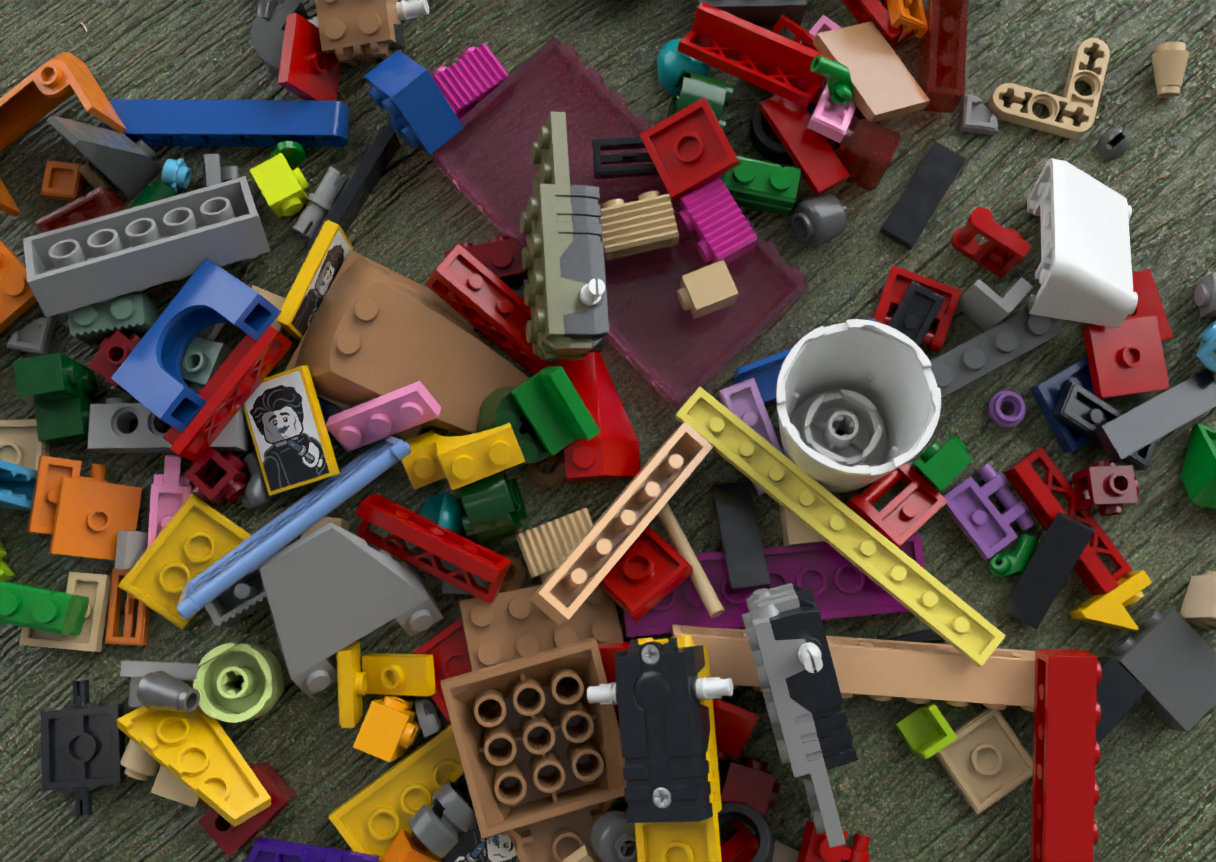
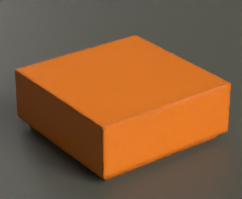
M47 160L40 194L46 199L81 202L85 178L77 170L83 164L74 163L73 165V163Z

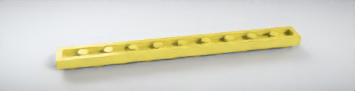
M699 387L676 413L675 418L679 422L688 423L714 446L713 450L977 667L983 666L1005 638V634L816 480L803 472L794 462L703 388Z

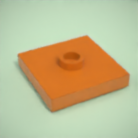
M61 477L49 554L115 561L118 530L136 531L142 488Z

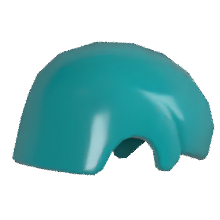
M682 38L670 40L664 44L657 56L658 83L672 95H676L677 92L681 91V88L675 87L682 70L709 76L710 65L677 51L679 41Z
M439 491L438 494L442 496L430 495L420 515L460 534L463 527V505L457 501L453 494Z

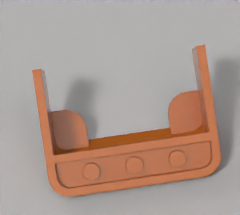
M68 52L60 53L44 63L0 98V151L73 93H76L87 112L119 133H124L127 129L85 63ZM0 178V210L17 217L21 212Z

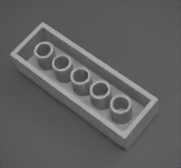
M246 176L23 238L27 283L46 317L66 314L77 308L97 302H107L114 297L134 291H144L151 286L168 281L182 280L194 274L205 258L222 267L243 259H253L260 254L271 251Z

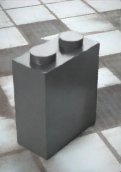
M1152 609L1138 621L1140 625L1138 631H1135L1131 636L1129 634L1123 636L1112 646L1111 650L1114 653L1109 657H1112L1147 690L1140 698L1170 730L1188 732L1216 704V652L1175 609Z

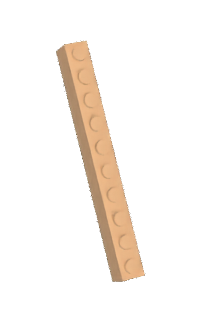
M672 624L671 638L679 635H691L695 645H708L711 677H720V679L731 678L733 690L737 689L738 685L753 686V689L762 692L746 630ZM826 636L842 698H851L853 694L868 695L869 698L878 701H890L892 697H904L908 701L917 704H927L932 699L944 700L945 703L957 707L968 706V702L982 703L985 707L1003 710L1006 709L1007 705L1021 706L1024 710L1034 712L1035 651L996 648L983 666L977 667L952 645Z

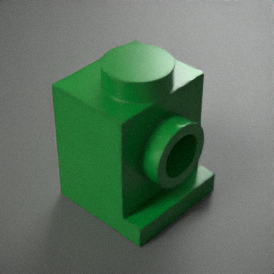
M951 436L941 445L935 441L920 455L924 462L919 458L911 463L910 466L940 492L973 459L967 454L968 448L957 437Z

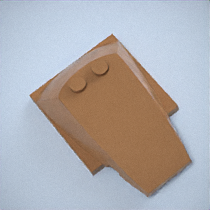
M352 250L349 251L285 369L287 371L299 366L308 365L317 396L343 410L421 381L442 408L438 418L394 434L405 441L420 435L423 428L430 429L431 426L447 429L449 432L461 436L478 433L477 423L479 424L481 413L479 410L485 398L501 387L519 386L529 379L527 375L502 354L483 341L474 332L476 327L431 289Z
M588 638L441 680L444 699L481 838L483 839L502 832L504 835H508L516 849L520 862H561L584 844L596 856L590 841L592 826L600 816L612 811V803L615 802V798L625 796L624 788L627 786V781L623 777L625 758H622L620 729L614 706L612 704H590L587 699V689L589 686L595 687L599 686V684H608L596 638Z

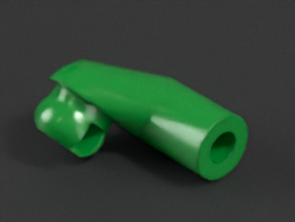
M816 55L811 63V72L826 78L829 95L834 104L839 106L848 104L852 99L853 92L848 67L823 55Z
M1021 533L1013 551L996 553L989 559V569L992 574L1005 578L1022 573L1031 559L1039 540Z

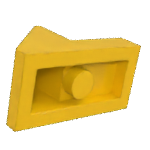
M1144 570L1129 572L1116 581L1119 586L1111 592L1090 597L1069 611L1068 614L1072 619L1122 631H1138V626L1124 607L1141 599L1144 596L1141 590L1153 582Z

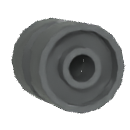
M449 779L431 796L433 804H424L407 821L418 839L441 858H444L459 842V832L467 833L477 823L471 798Z

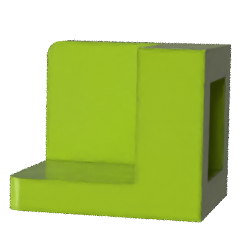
M931 703L920 704L893 723L914 756L924 760L930 758L958 738L937 706Z

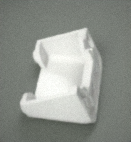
M1050 158L1046 162L1027 199V213L1040 216L1041 263L1035 271V279H1039L1041 288L1037 295L1031 294L1029 297V314L1119 328L1127 315L1134 313L1138 301L1137 293L1133 292L1129 234L1132 207L1128 205L1127 199L1123 195L1067 161Z

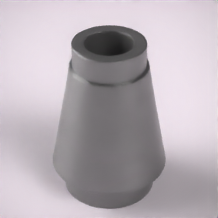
M165 671L146 674L140 681L137 689L138 700L149 710L191 713L197 708L200 701V693L197 689L192 688Z

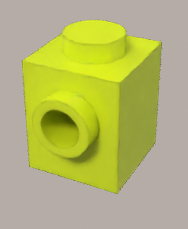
M282 153L250 169L268 205L278 218L296 214L303 208L304 204L309 202L306 200L307 195L304 189L310 187L299 167L292 170Z

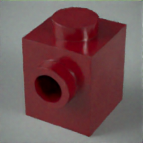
M746 757L743 764L727 759L720 782L721 801L725 803L746 804L759 813L766 815L768 806L774 807L778 797L779 784L774 783L776 775L767 771V763Z

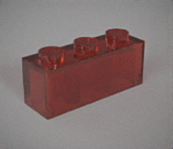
M928 0L924 8L928 31L921 38L919 86L930 101L925 109L920 111L953 113L964 96L969 0Z

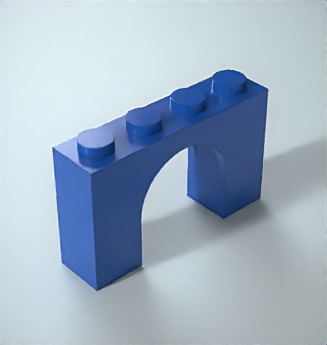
M205 258L111 379L159 419L183 433L207 403L204 398L189 388L182 378L181 363L191 341L201 331L218 323L232 324L257 341L275 321L281 311L258 292L208 258Z

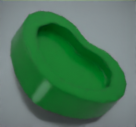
M288 140L278 143L276 150L269 155L271 159L282 153L290 166L303 163L307 159L305 148L297 142Z

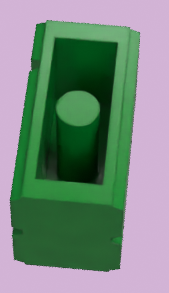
M736 156L741 165L726 172L723 183L737 205L789 216L795 203L801 169L789 166L782 168L779 164Z
M0 581V623L62 635H80L89 605V597Z

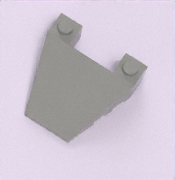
M332 522L323 525L276 552L258 566L278 643L290 678L308 697L326 689L330 684L337 681V661L334 656L336 652L389 621L396 619L405 632L412 637L444 618L428 584L413 565L407 562L402 564L394 560L391 554L383 549L377 551L369 547L366 540Z

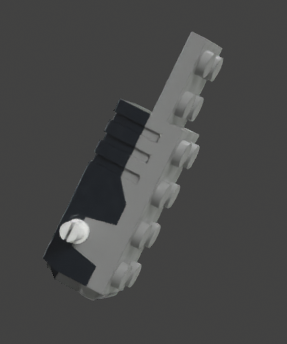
M790 583L771 589H758L746 599L749 613L742 614L782 765L790 763L794 778L802 777L817 834L825 832L830 848L844 845L846 842L827 769L857 761L858 758L852 742L853 739L848 726L846 711L843 707V700L819 608L811 587L801 588Z

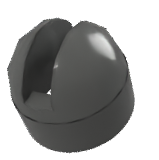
M1115 127L1109 129L1099 138L1098 150L1105 158L1117 159L1129 149L1131 137L1123 128ZM1117 137L1120 142L1112 148L1109 142Z

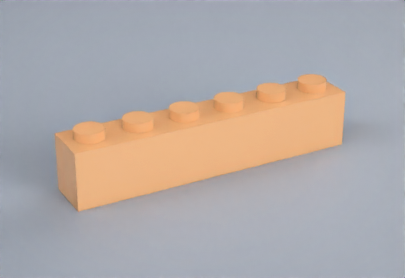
M682 423L531 597L530 601L557 625L560 626L568 621L714 446L688 423Z

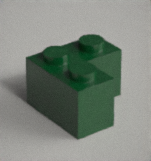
M60 352L14 360L17 398L35 405L38 441L53 447L87 442L90 404H94L93 392H96L97 389L96 378L90 368Z

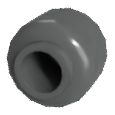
M826 192L818 197L815 195L797 204L792 217V228L795 235L801 241L814 246L841 235L846 228V206L837 197Z
M614 810L600 816L592 826L590 834L591 847L596 856L602 862H638L635 823H627L626 812Z

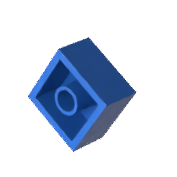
M399 50L364 76L371 86V89L367 91L371 99L381 110L384 108L391 116L387 119L390 127L399 137L404 136L414 149L419 146L431 155L464 128L428 70Z

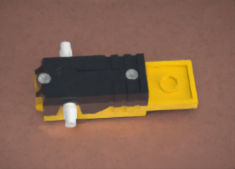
M679 635L673 638L653 640V637L632 640L627 651L615 653L616 683L599 684V686L595 687L589 686L587 689V699L590 704H618L622 758H625L623 777L627 781V786L624 788L625 801H628L626 817L627 823H635L638 862H722L718 812L722 810L713 699L733 695L732 679H720V677L710 676L708 645H695L691 635Z

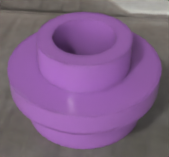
M1009 390L1000 391L990 399L988 414L996 425L1005 428L1013 427L1019 424L1025 417L1026 405L1019 394ZM1001 404H1007L1010 407L1011 414L1009 416L1001 412Z

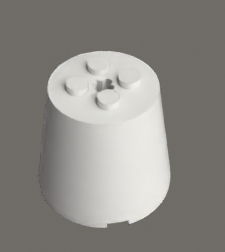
M850 319L846 320V323L834 324L828 327L821 326L814 329L799 340L791 349L778 376L776 403L784 455L829 492H850L863 488L903 466L925 447L933 435L939 420L941 391L937 387L935 377L930 368L932 365L922 349L905 334L878 322ZM838 429H841L845 432V434L840 436L835 432Z

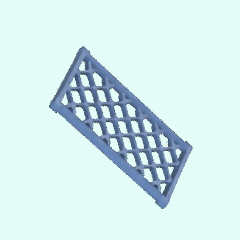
M393 436L379 440L339 470V475L328 478L210 567L183 585L179 603L177 604L179 615L186 620L192 617L221 593L410 454V445L402 439Z

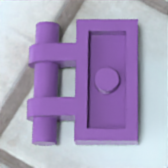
M989 462L977 470L978 474L985 481L981 487L970 476L943 495L948 500L944 508L984 560L991 558L1018 537L1009 526L1014 520L1023 531L1036 523L1027 512L1029 507L1023 499L1018 500L1006 485L1008 480L1002 472L997 473ZM993 493L1006 509L1002 514L999 513L988 498Z

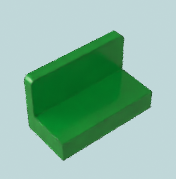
M546 366L512 391L513 397L548 454L555 455L574 440H590L601 432L562 366Z

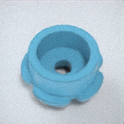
M183 158L178 160L167 159L162 170L161 182L176 193L181 188L187 189L191 180V168L186 166Z

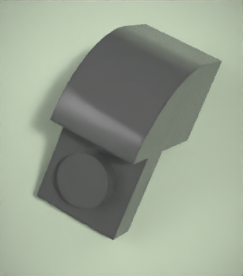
M285 0L284 3L279 4L274 9L269 22L257 15L251 27L252 45L267 71L277 79L279 76L287 15L298 13L306 20L309 19L300 0Z

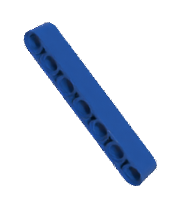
M108 100L127 129L123 134L134 143L141 139L148 146L276 147L278 143L285 140L297 142L303 147H342L348 144L350 107L338 101ZM104 122L101 123V128L116 131Z

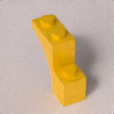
M510 423L463 436H441L435 433L434 430L428 431L404 441L410 445L411 453L401 460L414 490L443 478H447L451 489L455 490L525 462Z

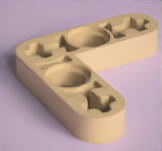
M1098 38L1086 39L1079 45L1072 56L1062 97L1013 83H1005L998 86L988 101L989 110L996 118L1065 138L1076 139L1081 137L1090 129L1095 119L1110 58L1108 45ZM1091 51L1093 52V58L1096 60L1089 70H1084L1089 61V55L1086 53ZM1084 81L1088 83L1092 89L1091 95L1082 96L1078 94L1075 90V82ZM1003 96L1009 97V103L1011 104L1009 108L1003 106ZM1023 100H1026L1027 103L1024 106L1022 112H1020V109L1023 106L1021 105V103L1023 102ZM1036 103L1045 105L1049 110V117L1045 119L1036 117L1033 114L1032 105ZM1059 110H1061V113L1058 116L1061 117V119L1058 122H1056L1055 118L1057 117ZM1073 114L1078 116L1077 121L1080 122L1078 127L1073 125V119L1070 118Z

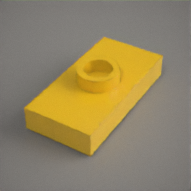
M355 641L336 652L339 725H341V728H355L363 716L362 696H365L367 693L368 679L367 673L361 672L360 641Z
M368 653L361 656L363 672L367 673L368 679L366 694L428 697L436 693L433 655Z

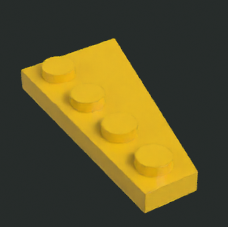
M191 682L186 683L187 685H189V686H191V687L193 688V685H192ZM143 705L117 719V726L122 732L234 827L271 806V797L217 719L206 715L199 705L191 713L149 710Z
M451 723L329 814L328 818L353 852L379 855L380 857L377 861L379 862L402 829L409 833L413 832L407 821L424 804H433L431 796L448 779L455 783L464 770Z

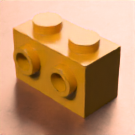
M397 695L385 696L383 699L372 701L353 748L387 762H392L403 756L405 748L407 749L409 744L414 745L421 729L419 722H417L416 710L411 709L413 702Z

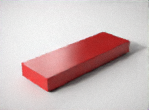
M774 95L760 103L759 110L797 168L801 169V174L816 197L848 179L850 174L825 136L807 128L811 115L804 106L778 95Z

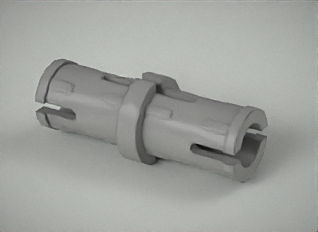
M329 166L327 173L314 194L309 193L306 198L309 202L295 225L292 226V229L311 240L349 178L344 174L341 176L340 171Z

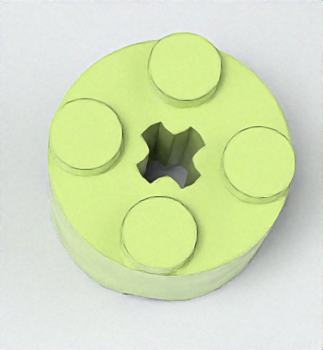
M227 643L212 649L199 663L198 666L200 667L193 683V688L197 689L200 693L198 705L201 710L214 719L229 723L252 720L263 716L273 708L284 692L283 671L279 661L268 649L253 643ZM242 675L244 678V682L241 684L242 688L236 689L234 683L239 680L238 676Z

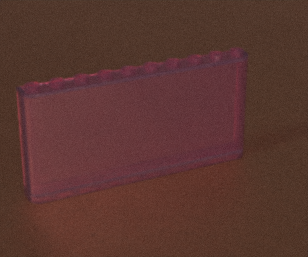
M555 36L459 121L464 128L430 155L437 167L505 236L509 238L517 237L521 253L523 248L527 247L526 234H521L520 215L522 211L527 209L529 197H533V178L537 176L536 164H531L530 160L532 141L536 142L539 126H544L550 112L566 113L570 185L599 187L600 199L598 200V205H601V209L603 203L614 199H623L624 203L638 201L639 195L649 191H659L660 195L669 194L660 175L594 179L592 140L640 137L639 134L652 126L643 116L639 115L637 117L628 109L629 105L625 98L617 91L612 93L604 85V80L598 71L593 67L587 68L579 60L578 53L570 44L565 43L563 45ZM646 148L600 151V155L632 152L647 153L648 151ZM640 162V163H624V164H607V165H601V167H605V166H622V165H638V164H654V163H653V162ZM670 196L679 233L677 245L606 260L604 253L610 331L605 338L673 407L680 410L699 387L704 388L792 305L807 290L808 285L805 283V276L794 265L788 266L779 257L780 252L769 240L763 241L757 235L758 240L752 251L726 265L738 291L735 303L693 319L690 310H683L677 296L681 277L713 263L711 261L705 263L696 248V243L699 240L692 230L689 232L685 231L678 219L677 212L680 211V199L674 202ZM746 218V220L749 222L750 227L753 228L754 231L752 223Z

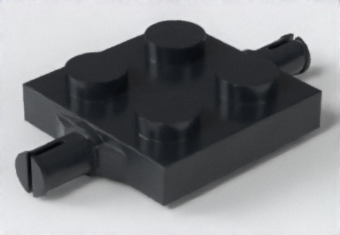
M90 680L72 681L73 705H69L61 710L40 712L42 791L62 789L68 792H75V816L93 814L92 790L103 785L126 782V774L124 773L126 767L120 764L125 752V733L117 726V719L124 716V704L102 706L90 703Z

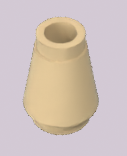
M1165 42L1155 46V53L1151 55L1157 97L1173 98L1180 95L1190 54L1186 51V44L1183 42Z

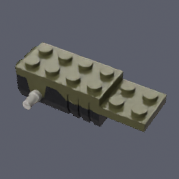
M550 112L544 126H539L536 142L532 141L530 160L531 164H536L537 176L533 178V197H529L527 209L522 211L520 215L521 234H526L527 247H524L522 251L523 270H528L529 283H526L524 287L525 306H530L531 320H528L526 324V339L528 343L533 345V355H538L540 358L545 359L546 362H557L559 360H582L588 353H601L604 337L610 331L603 242H601L603 233L602 224L599 223L601 217V205H598L600 190L599 187L570 185L566 113Z

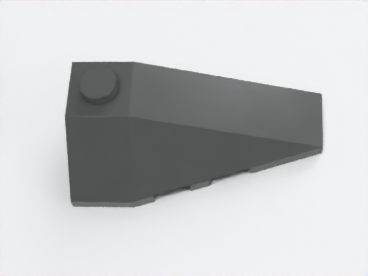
M51 115L46 120L78 153L131 200L162 170L153 160L157 154L141 139L134 143L123 133Z

